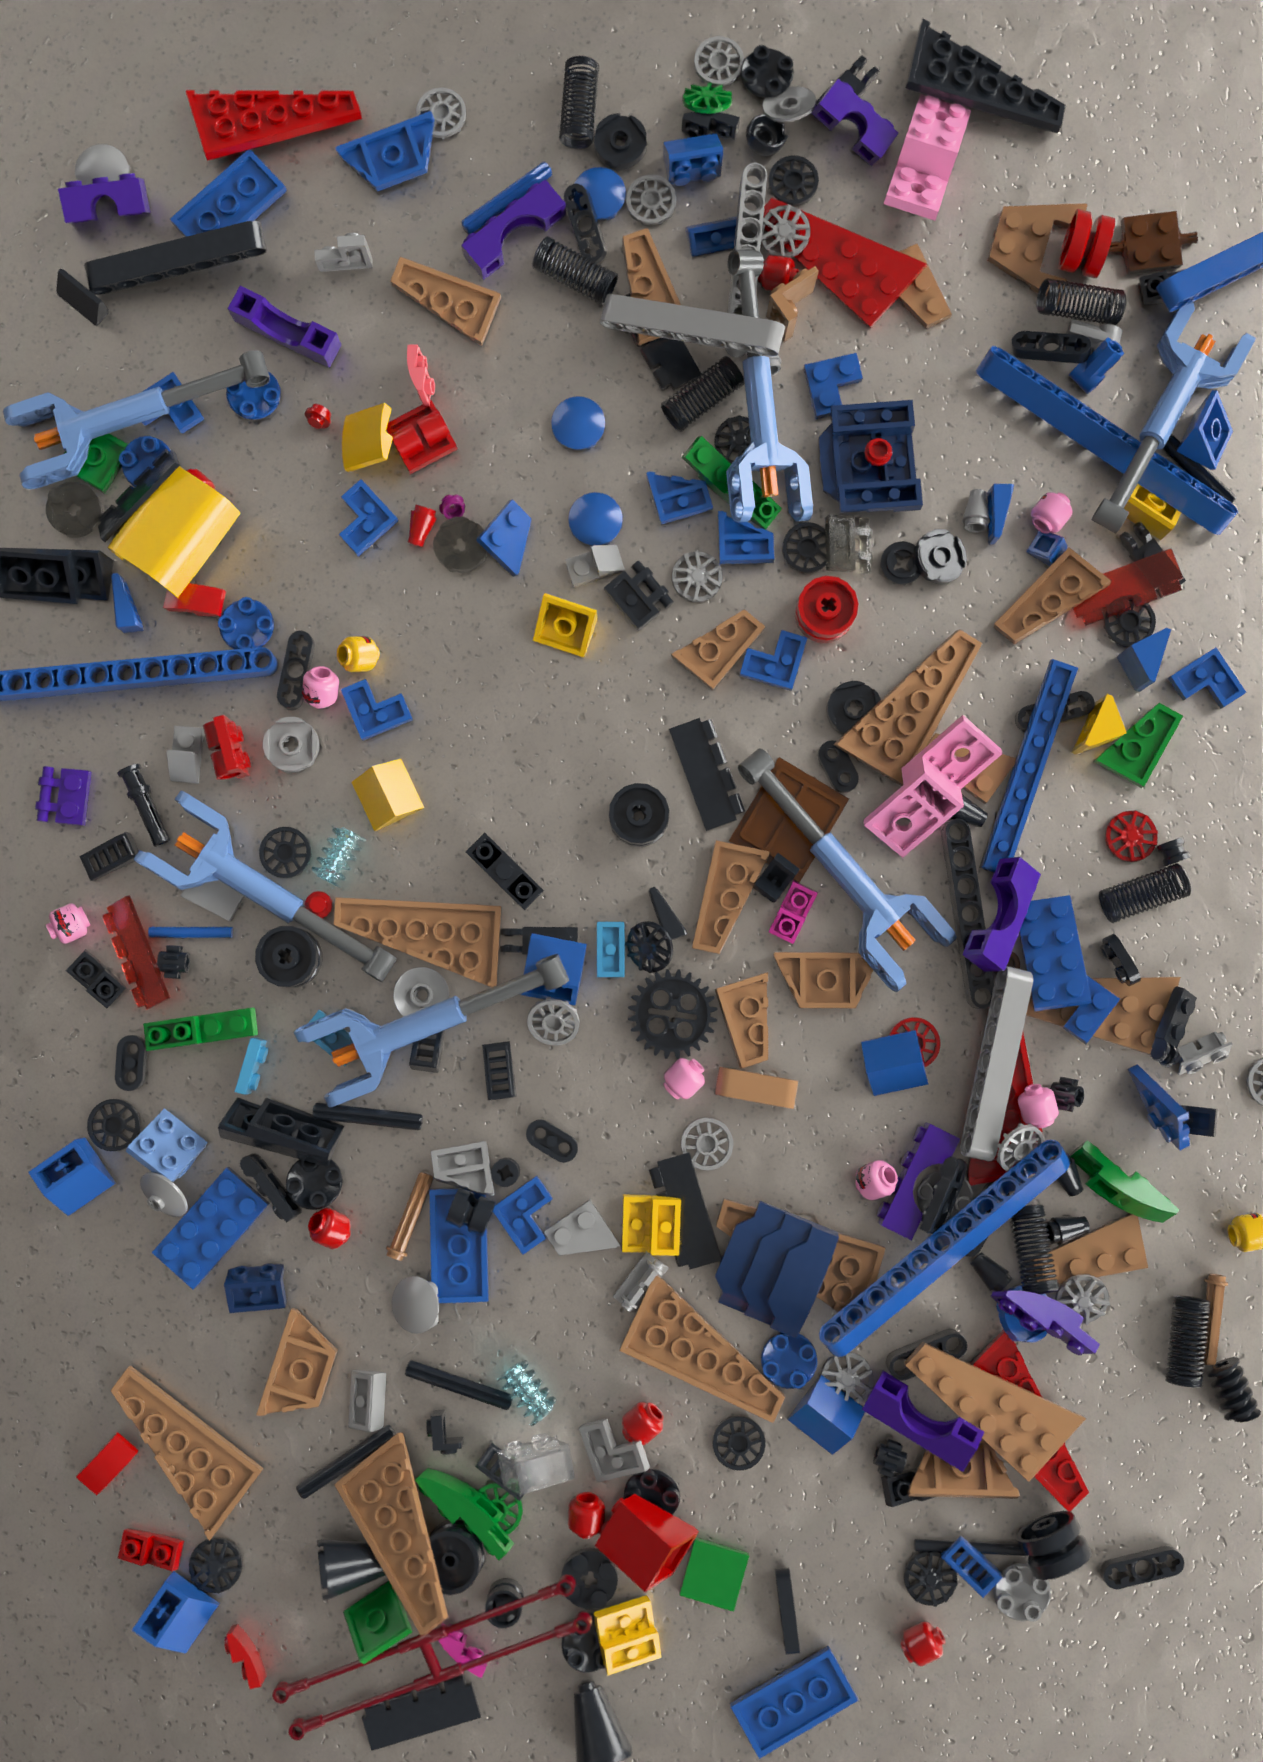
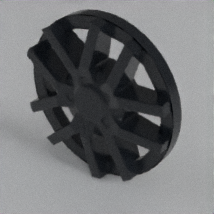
M790 155L783 157L771 168L769 174L771 194L781 202L795 205V207L805 202L807 203L814 196L818 188L819 176L817 169L812 162L802 156ZM794 161L801 163L800 169L793 168ZM791 162L790 169H787L782 164ZM804 166L809 167L811 172L802 173ZM779 170L784 176L776 174L775 171ZM814 178V182H805L804 180ZM773 179L780 182L775 187L773 184ZM785 188L786 191L782 195H780L777 192L780 189ZM805 188H813L809 194L805 190ZM800 191L803 198L798 199L796 192ZM791 193L793 200L786 197Z
M741 415L727 418L718 427L715 434V449L731 464L734 461L729 459L732 452L734 451L740 456L751 443V436L748 434L750 427L748 426L743 429L742 422L749 424V418ZM733 422H738L739 430H734ZM728 426L730 433L721 431ZM719 437L728 438L729 442H719ZM720 448L730 449L727 455L725 456Z
M811 522L800 523L787 532L782 545L783 556L791 568L801 573L817 572L830 561L833 554V541L828 531L822 526ZM800 528H807L808 536L803 537ZM811 528L817 529L821 533L812 537ZM796 531L798 539L790 538V536ZM825 536L827 542L819 545L817 540ZM787 543L797 545V549H787ZM828 546V555L823 553L820 549H823ZM788 554H797V556L792 561ZM819 555L824 559V562L820 564L814 557ZM800 557L805 559L803 567L796 565ZM809 560L816 566L806 568Z
M1123 596L1115 600L1107 608L1103 627L1108 637L1124 647H1130L1153 634L1156 617L1152 607L1142 598ZM1131 601L1129 608L1127 609L1122 602ZM1136 602L1142 605L1138 612L1133 610ZM1116 605L1123 612L1121 615L1113 610ZM1144 609L1148 611L1150 618L1140 616ZM1110 614L1116 619V621L1109 623ZM1141 622H1149L1150 628L1141 626ZM1118 625L1120 630L1113 633L1110 627ZM1138 631L1147 633V635L1140 640ZM1123 632L1124 641L1116 636ZM1129 633H1133L1135 642H1129Z
M279 827L270 831L263 838L259 848L260 861L265 870L279 878H293L302 873L308 866L312 857L311 846L306 836L299 830L292 827ZM288 831L293 833L290 842L285 841L286 832ZM281 832L280 842L272 837ZM297 835L302 838L303 843L295 844ZM268 840L277 844L274 850L266 847ZM306 846V853L297 854V848ZM264 850L273 853L267 860L264 857ZM306 857L304 863L300 866L296 858ZM276 859L279 863L272 870L268 864ZM291 862L297 867V870L292 873L288 865ZM284 865L287 874H281L277 871Z
M652 921L638 923L630 929L627 942H625V946L628 949L627 957H630L639 967L638 970L652 973L666 968L673 956V944L668 932L661 925ZM648 927H652L654 930L650 933ZM658 932L663 936L660 940L655 937ZM664 941H666L667 950L661 946ZM633 946L638 947L639 951L634 952ZM659 954L665 956L666 959L664 960ZM655 962L658 963L660 966L655 967Z
M109 1099L99 1103L93 1108L88 1117L87 1131L90 1139L97 1147L105 1151H120L127 1148L140 1134L139 1113L132 1104L124 1100ZM110 1104L112 1114L108 1115L104 1107L105 1105ZM116 1104H121L125 1107L118 1112ZM129 1109L132 1115L124 1119L122 1115ZM98 1110H100L104 1119H94ZM134 1119L135 1128L127 1125V1123ZM93 1123H102V1129L93 1130ZM125 1129L133 1133L131 1138L123 1134ZM104 1132L102 1142H99L94 1134ZM109 1136L113 1137L112 1146H106ZM119 1137L126 1142L121 1146H117Z
M731 1416L720 1423L714 1431L712 1442L714 1453L719 1462L725 1467L736 1471L747 1470L755 1466L761 1460L766 1446L765 1436L761 1427L754 1420L745 1416ZM741 1421L740 1431L734 1430L733 1422ZM745 1422L751 1424L753 1428L745 1431ZM729 1423L731 1433L722 1430ZM758 1431L760 1437L750 1440L749 1435ZM718 1435L728 1437V1442L717 1441ZM761 1442L760 1451L758 1453L752 1447V1445ZM718 1446L727 1448L722 1456L718 1451ZM748 1451H751L756 1456L751 1462L745 1455ZM730 1452L735 1454L731 1464L725 1460ZM739 1456H741L747 1463L743 1465H735Z
M215 1537L211 1538L210 1541L208 1539L204 1540L194 1549L189 1558L191 1581L201 1591L204 1590L209 1593L218 1594L224 1592L237 1582L242 1572L243 1561L239 1549L231 1541L224 1538ZM216 1543L223 1544L221 1553H215ZM211 1544L210 1553L202 1548ZM226 1548H230L235 1555L225 1556ZM197 1553L206 1559L205 1562L195 1558ZM237 1560V1566H228L229 1561ZM194 1565L202 1569L198 1573H195ZM228 1572H236L232 1581ZM203 1573L208 1576L204 1583L198 1579ZM220 1576H222L227 1585L221 1587ZM211 1579L215 1587L207 1586Z
M921 1551L908 1561L904 1570V1583L908 1593L916 1602L937 1607V1605L947 1602L953 1595L956 1586H958L957 1572L953 1568L942 1569L944 1560L941 1558V1555L943 1553ZM928 1556L926 1566L918 1561L920 1558ZM933 1556L939 1557L936 1567L932 1565ZM913 1564L921 1568L919 1574L911 1570ZM952 1574V1580H943L942 1576ZM909 1575L917 1579L911 1585L909 1583ZM922 1585L923 1589L916 1595L913 1590ZM942 1586H951L945 1594ZM939 1589L942 1597L935 1599L933 1591ZM929 1592L931 1600L923 1599V1597Z

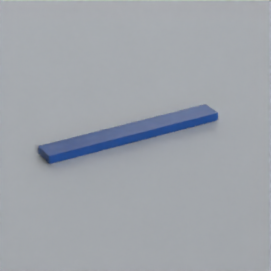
M1055 659L1049 661L979 868L995 872L999 859L1013 858L1016 853L1078 667Z

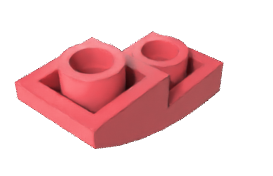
M418 344L407 345V364L410 377L423 405L430 406L431 395L435 393L434 379L430 378L427 372V358L422 355Z

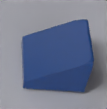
M1039 531L1026 552L1050 567L1067 550L1068 546L1064 537L1053 533L1045 534Z

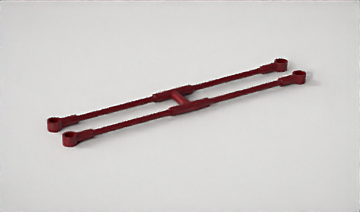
M563 1575L557 1583L541 1588L537 1593L447 1627L445 1625L431 1630L426 1635L421 1636L419 1634L398 1642L396 1646L388 1648L365 1664L357 1660L309 1679L305 1677L292 1683L284 1681L278 1683L272 1696L275 1702L283 1704L287 1702L290 1696L308 1690L314 1684L391 1655L403 1654L419 1647L430 1670L429 1674L414 1679L412 1683L332 1713L320 1714L306 1720L296 1718L289 1727V1736L293 1740H301L306 1732L325 1726L329 1721L412 1690L419 1691L461 1675L466 1670L554 1637L560 1638L574 1632L579 1634L587 1633L592 1623L591 1616L587 1612H579L575 1619L555 1626L551 1631L463 1664L459 1662L443 1669L431 1645L432 1642L445 1638L452 1632L537 1600L544 1601L557 1595L570 1596L575 1588V1579L571 1575ZM566 1582L570 1584L571 1587L564 1588L562 1586V1583ZM584 1620L587 1623V1625L582 1626L578 1623V1621ZM279 1690H283L286 1695L280 1694ZM295 1727H299L302 1731H297Z

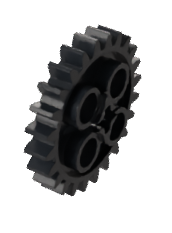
M666 969L665 977L661 978L658 972H655L656 981L652 982L646 977L647 987L637 986L641 995L631 996L637 1002L636 1005L628 1006V1009L635 1011V1015L629 1017L628 1020L636 1021L637 1024L631 1029V1032L639 1031L641 1034L637 1037L636 1041L639 1042L645 1039L647 1041L644 1046L645 1050L654 1046L655 1056L660 1050L664 1051L665 1059H668L670 1052H674L676 1059H679L680 1051L684 1050L687 1056H690V1047L693 1046L696 1050H701L698 1042L700 1040L706 1043L709 1042L704 1034L706 1032L714 1033V1030L709 1027V1023L717 1022L718 1019L711 1017L710 1013L718 1009L717 1007H710L709 1003L715 997H706L705 993L709 987L700 989L698 986L701 979L699 978L695 982L690 981L692 974L690 972L685 978L681 977L680 969L677 970L675 976H671L669 969ZM663 990L668 994L669 1001L665 1006H657L654 1003L653 995L656 991ZM686 994H690L696 999V1005L692 1010H685L680 1004L681 998ZM671 1006H675L677 1012L695 1014L697 1019L675 1018L674 1022H670L668 1016L650 1014L648 1009L654 1008L668 1011L671 1009ZM653 1018H661L665 1023L664 1030L659 1034H654L649 1029V1022ZM681 1022H688L692 1027V1033L687 1038L680 1037L676 1032L677 1025Z

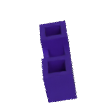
M839 79L831 85L811 112L831 131L841 120L853 122L858 129L859 135L852 150L871 167L881 159L899 134L889 120L877 114L869 102L858 97L848 83L842 82Z
M135 173L118 175L119 180L110 182L108 177L93 178V184L82 185V181L65 182L66 188L58 189L65 223L74 224L98 220L96 204L104 196H109L115 201L119 216L125 217L151 213L144 179L136 178Z

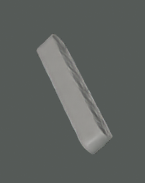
M759 163L747 165L740 181L734 249L760 252L767 171ZM755 176L760 182L752 184L748 181L747 177ZM753 203L756 205L757 210L749 211L744 204ZM751 230L755 237L746 238L742 231ZM731 275L728 313L732 314L737 310H742L741 293L737 288L739 276ZM758 276L755 277L756 289H757V278H758ZM725 349L730 356L735 358L741 357L746 353Z
M608 294L606 296L600 319L601 325L614 330L767 356L778 355L785 330L783 324L773 320L616 294Z
M1006 966L1005 971H998L961 1139L960 1150L963 1156L985 1161H992L996 1156L1033 985V975L1030 971Z

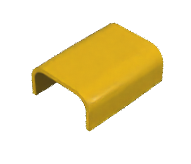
M179 466L129 517L107 548L121 560H127L152 577L178 598L238 518L240 512L223 495Z

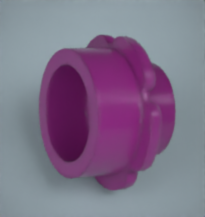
M447 495L442 498V503L439 505L441 514H444L449 520H457L463 516L465 504L463 503L464 499L460 495Z

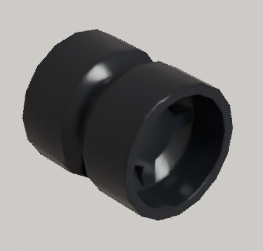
M459 1187L449 1209L446 1223L459 1228L466 1225L468 1231L483 1236L496 1201L483 1196L476 1199L473 1192Z
M511 1578L497 1580L491 1585L488 1592L485 1612L523 1598L524 1591L522 1586ZM523 1606L487 1620L497 1628H509L519 1621Z

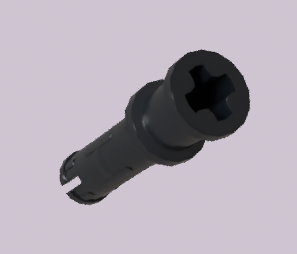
M140 763L133 764L119 770L117 774L119 777H122L127 787L128 799L133 800L137 806L153 846L157 847L170 841V838L150 796L151 787L145 783L140 771L142 767Z

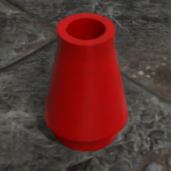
M415 505L414 511L411 510L408 543L420 547L424 546V542L437 520L435 518V510Z

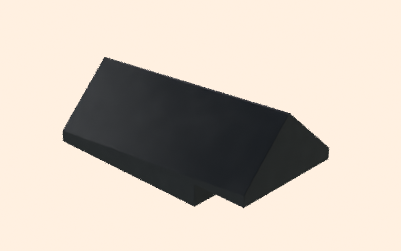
M0 548V598L78 604L80 599L107 601L110 594L114 560L100 550Z
M238 1097L218 1126L220 1138L327 1167L330 1164L344 1129L343 1125L328 1120L314 1119L310 1113L269 1098H265L260 1106Z

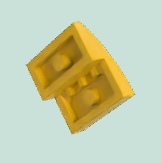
M385 402L345 416L342 432V459L344 470L347 472L387 460L393 437L386 432L392 409Z
M623 1194L621 1251H647L651 1255L679 1256L681 1199L664 1196Z
M647 1595L593 1612L607 1675L661 1658L659 1636L654 1627L651 1601Z

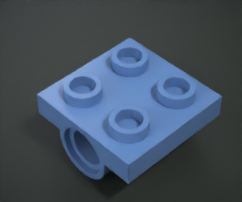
M164 1108L128 1145L126 1152L151 1172L161 1174L174 1182L188 1171L197 1156L206 1148L208 1142Z

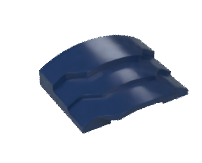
M913 400L831 406V424L818 438L823 492L839 503L840 513L921 510L923 506L921 479H916L912 433L915 428ZM876 438L886 440L892 447L891 459L882 466H874L865 458L866 445Z
M759 1201L753 1217L735 1225L730 1241L715 1273V1278L722 1290L718 1303L766 1323L774 1330L797 1338L828 1270L839 1239L838 1232Z

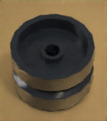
M634 783L624 786L614 795L609 806V822L612 832L621 842L632 847H645L654 844L663 836L668 827L670 810L666 798L658 789L649 784ZM636 812H642L644 814V819L641 820L639 818V820L636 821L634 819V814Z
M279 926L271 929L260 939L256 947L255 963L259 973L267 982L279 987L298 988L306 985L318 975L322 966L323 952L319 941L311 933L301 928ZM291 952L290 956L293 960L288 962L286 956Z
M1058 1511L1041 1516L1022 1527L1016 1536L1022 1552L1025 1555H1029L1027 1560L1028 1566L1033 1576L1038 1580H1050L1065 1576L1083 1566L1090 1559L1092 1553L1086 1539L1082 1535H1078L1080 1533V1526L1071 1511Z
M458 1519L453 1524L449 1520L444 1521L433 1529L429 1535V1541L442 1594L455 1595L464 1592L472 1586L486 1562L487 1551L477 1535L471 1533L466 1528L463 1520Z

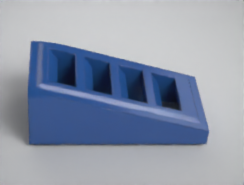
M993 484L987 492V507L990 519L988 524L989 545H995L1002 535L1014 484Z
M113 573L111 578L116 627L123 633L144 631V626L125 579L118 573Z
M962 1536L941 1555V1558L982 1598L1003 1579L1001 1571ZM962 1546L965 1551L956 1560L953 1559L951 1556ZM969 1555L973 1557L964 1567L960 1565ZM977 1562L980 1564L972 1574L968 1572ZM984 1570L988 1571L980 1580L976 1579Z

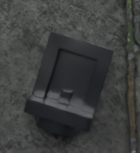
M777 853L755 882L753 888L775 903L800 869Z
M1180 1105L1189 1115V1119L1182 1122L1183 1125H1188L1189 1134L1216 1137L1218 1109Z
M445 1409L433 1410L430 1416L431 1419L426 1421L427 1437H432L433 1451H440V1454L444 1455L457 1453V1449H461L463 1446V1437L447 1438Z

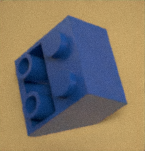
M717 133L663 143V157L667 180L671 185L683 186L691 181L702 180L708 182L721 177L723 146Z
M532 933L524 974L536 970L535 964L539 960L558 954L569 977V982L553 990H546L545 985H541L521 993V995L544 1000L550 997L551 999H558L564 1002L568 1001L569 1005L575 1006L582 978L587 944Z
M86 1137L75 1139L28 1172L42 1194L67 1216H70L116 1184Z
M173 1571L154 1596L132 1631L155 1647L187 1653L220 1603Z

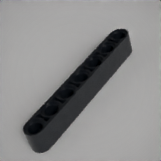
M246 221L91 260L84 264L89 290L95 295H101L256 257L266 253L267 249L261 222Z
M954 819L943 826L941 840L967 1003L971 1007L986 1009L990 1007L994 989L992 971L984 972L982 970L980 976H974L970 970L972 962L963 956L967 944L966 938L971 934V931L986 930L971 830L966 821ZM951 826H957L961 829L962 836L959 840L950 836L949 829ZM955 853H961L965 856L966 863L963 867H959L954 863ZM960 880H965L969 883L970 891L968 894H963L959 891L958 883ZM965 907L971 908L974 912V918L971 922L966 921L962 916V910ZM978 989H983L986 992L987 999L983 1004H979L975 1000V993Z

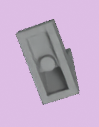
M617 545L591 546V552L565 559L573 587L625 571Z
M174 727L172 750H167L166 753L170 781L199 784L204 730L202 728Z

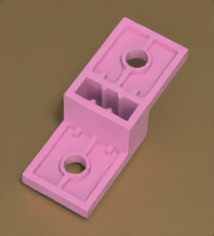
M920 94L884 205L934 221L936 220L971 110L966 109L960 104H950L939 100V98Z
M962 715L901 768L904 785L863 820L864 826L903 858L964 807L961 789L1002 755L1001 748ZM959 748L969 750V753L964 757L954 755L955 751ZM903 817L911 820L905 826L896 824V821Z

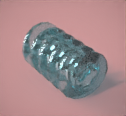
M334 827L332 831L337 838H327L332 847H322L321 849L327 857H317L316 860L321 864V868L312 867L311 870L319 878L341 888L336 880H346L341 870L350 871L351 867L346 861H356L357 859L351 851H361L362 848L356 842L366 841L367 839L344 827Z
M524 1360L510 1367L497 1381L506 1379L502 1389L513 1388L509 1398H520L516 1407H527L523 1416L533 1415L534 1418L530 1425L534 1426L553 1410L552 1407L556 1402V1398L554 1396L546 1398L549 1389L547 1387L539 1389L543 1381L540 1378L532 1380L536 1372L533 1369L525 1371L529 1363Z

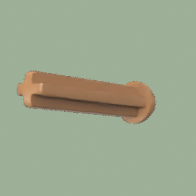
M424 1172L418 1174L391 1246L386 1247L388 1250L387 1256L402 1261L404 1256L407 1257L408 1253L405 1250L432 1184V1175Z
M1209 1273L1208 1278H1205V1282L1208 1283L1206 1300L1211 1302L1210 1312L1207 1313L1210 1317L1207 1318L1209 1320L1207 1323L1209 1327L1206 1329L1208 1337L1205 1339L1207 1347L1204 1349L1206 1353L1203 1354L1205 1355L1203 1360L1205 1361L1204 1365L1211 1366L1215 1365L1217 1360L1225 1286H1228V1282H1226V1276Z

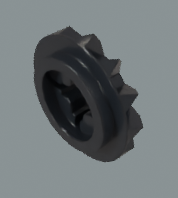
M906 541L895 542L889 545L883 552L880 567L884 577L891 580L893 584L906 585L915 581L921 575L914 560V550L916 547L914 544ZM896 557H899L901 560L910 557L906 564L907 570L902 567L894 570L898 562Z

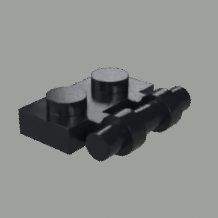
M638 560L631 566L637 574L636 576L631 578L626 571H623L604 587V591L639 631L659 615V611L654 604L660 601L667 609L674 601L668 595L669 591L664 585L660 586L652 576L653 572L650 568H645ZM645 583L652 594L647 597L638 586Z

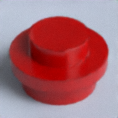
M312 404L311 407L306 409L304 414L307 422L316 429L329 427L331 424V413L326 407L320 404Z
M873 439L866 445L865 458L874 466L885 465L891 459L892 447L884 439Z
M315 891L306 898L305 908L317 916L325 918L331 913L333 902L327 893Z

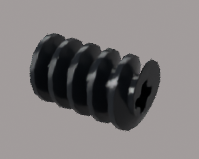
M1230 1357L1217 1362L1206 1375L1209 1378H1217V1380L1211 1383V1387L1221 1388V1391L1216 1393L1215 1397L1226 1400L1219 1406L1222 1410H1230L1229 1413L1224 1415V1419L1240 1423L1248 1422L1258 1418L1261 1415V1411L1256 1408L1257 1400L1252 1398V1389L1247 1387L1249 1381L1243 1376L1244 1369L1238 1365L1240 1359Z

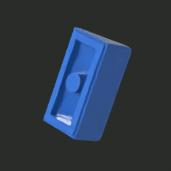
M737 217L685 227L691 256L694 257L734 248Z

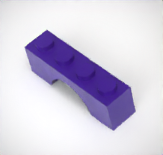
M546 179L540 184H533L527 190L526 195L519 200L510 202L503 213L497 217H491L477 233L473 232L465 238L461 245L465 259L480 277L485 280L504 265L502 247L505 239L512 231L524 226H533L544 231L549 230L567 215L566 203Z
M241 285L227 308L234 322L328 368L331 367L342 346L336 332L314 321L306 323L294 319L277 309L263 296Z
M1021 857L999 859L991 880L998 900L996 918L986 930L971 931L963 952L964 957L984 972L1005 971L1041 876L1036 869Z
M925 1122L924 1127L920 1125L913 1137V1141L916 1143L912 1151H907L903 1157L901 1166L904 1168L898 1177L895 1191L890 1195L887 1202H882L876 1215L879 1217L878 1223L881 1226L911 1241L922 1218V1212L918 1209L913 1196L915 1180L925 1168L935 1164H943L947 1157H952L960 1141V1138Z
M885 1371L882 1372L862 1408L863 1411L962 1472L976 1452L984 1435V1431L961 1417L950 1421H936L924 1416L912 1404L908 1393V1385Z

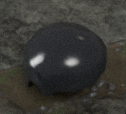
M766 114L755 116L746 128V140L749 147L754 153L763 156L775 155L788 139V135H785L784 123L772 120Z

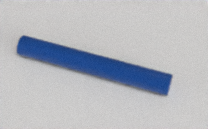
M149 927L148 936L149 938H233V927Z

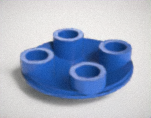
M604 167L590 168L580 174L574 183L582 185L590 193L597 219H613L624 204L626 197L624 182L611 169ZM576 191L573 200L577 203L579 210H588V207L586 209L581 207L579 198L583 195Z
M268 372L270 377L269 383L262 387L251 388L246 385V382H242L226 388L228 404L237 415L252 420L262 419L270 415L277 408L281 398V390L277 379L270 372Z
M581 396L568 398L562 401L554 410L551 420L552 431L556 440L568 448H593L603 435L605 429L604 413L600 406L589 398Z
M142 436L132 440L126 446L125 451L119 456L122 471L127 481L136 487L134 481L148 466L153 469L152 462L165 449L170 452V448L162 440L152 436Z
M593 492L581 496L574 502L569 512V526L572 535L587 545L610 544L622 527L623 517L618 503L612 497L603 493Z
M243 597L230 604L224 610L218 620V627L223 640L231 648L263 647L270 640L274 630V620L271 612L264 604L252 600L250 597Z
M781 1332L771 1337L765 1344L761 1355V1365L765 1376L776 1386L785 1389H799L805 1386L815 1374L817 1354L813 1344L805 1336L798 1334L797 1338Z

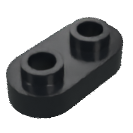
M827 741L822 744L818 751V760L831 786L840 793H848L857 786L859 781L858 773L849 755L833 745L837 741ZM828 750H835L837 752V757L830 758L828 756ZM841 774H848L850 781L848 783L842 782L840 779Z
M1115 934L1103 938V945L1100 946L1101 952L1107 961L1111 960L1114 964V972L1119 982L1122 984L1126 983L1128 986L1140 982L1139 971L1120 939Z
M125 1036L117 1045L115 1082L124 1091L137 1090L145 1081L147 1051L145 1040L140 1036ZM132 1044H135L138 1048L135 1054L130 1052ZM131 1071L136 1076L133 1082L128 1080V1074Z
M535 1120L526 1130L528 1142L558 1162H569L575 1158L578 1152V1144L575 1138L546 1120ZM538 1128L545 1130L546 1135L544 1138L536 1136L535 1132ZM561 1143L569 1145L570 1149L567 1153H562L559 1150Z

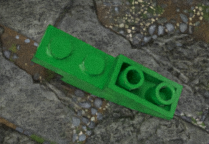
M698 436L681 458L698 473L697 477L700 480L706 481V485L730 505L726 471L731 463L704 437ZM752 480L755 508L750 521L766 530L782 508L771 497L762 496V489Z
M255 1008L143 1023L146 1051L258 1035Z
M1088 1140L1071 1153L1070 1157H1073L1075 1163L1090 1176L1085 1185L1116 1207L1137 1217L1164 1223L1179 1212L1180 1209L1168 1197L1152 1186L1145 1177L1141 1176L1137 1171L1128 1176Z
M427 1468L415 1480L419 1485L421 1493L434 1502L442 1517L448 1519L452 1524L461 1517L466 1528L471 1533L477 1535L483 1542L485 1550L490 1555L495 1556L498 1561L515 1544L497 1524L504 1514L489 1499L469 1484L454 1476Z

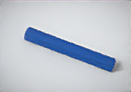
M546 162L540 163L461 221L463 229L468 234L475 232L485 225L491 217L503 212L510 202L519 200L526 195L527 190L533 184H540L543 180L552 176L550 166Z

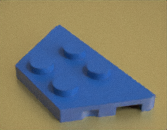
M432 111L335 147L336 151L377 192L426 174L434 127Z
M1138 1064L1129 1068V1074L1149 1113L1147 1118L1153 1129H1159L1167 1143L1172 1142L1179 1151L1189 1147V1127L1187 1124L1183 1125L1182 1123L1189 1119L1188 1112Z

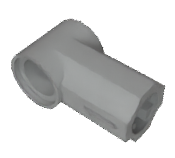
M1072 319L1066 334L1088 337L1091 341V351L1093 353L1108 337L1120 343L1123 330L1112 324L1096 326Z

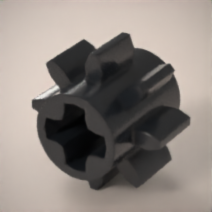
M167 945L166 951L159 952L157 969L159 972H164V978L181 979V973H188L190 954L183 952V946Z
M1060 1077L1059 1082L1052 1083L1050 1089L1054 1093L1058 1110L1074 1112V1107L1082 1105L1084 1089L1082 1086H1077L1078 1080Z
M888 1439L886 1445L882 1443L877 1445L873 1464L879 1466L878 1471L880 1474L893 1478L894 1471L900 1474L903 1472L907 1461V1452L901 1451L903 1448L901 1443Z

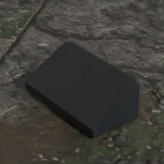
M59 269L56 287L57 295L95 326L99 325L109 313L106 305L64 269Z

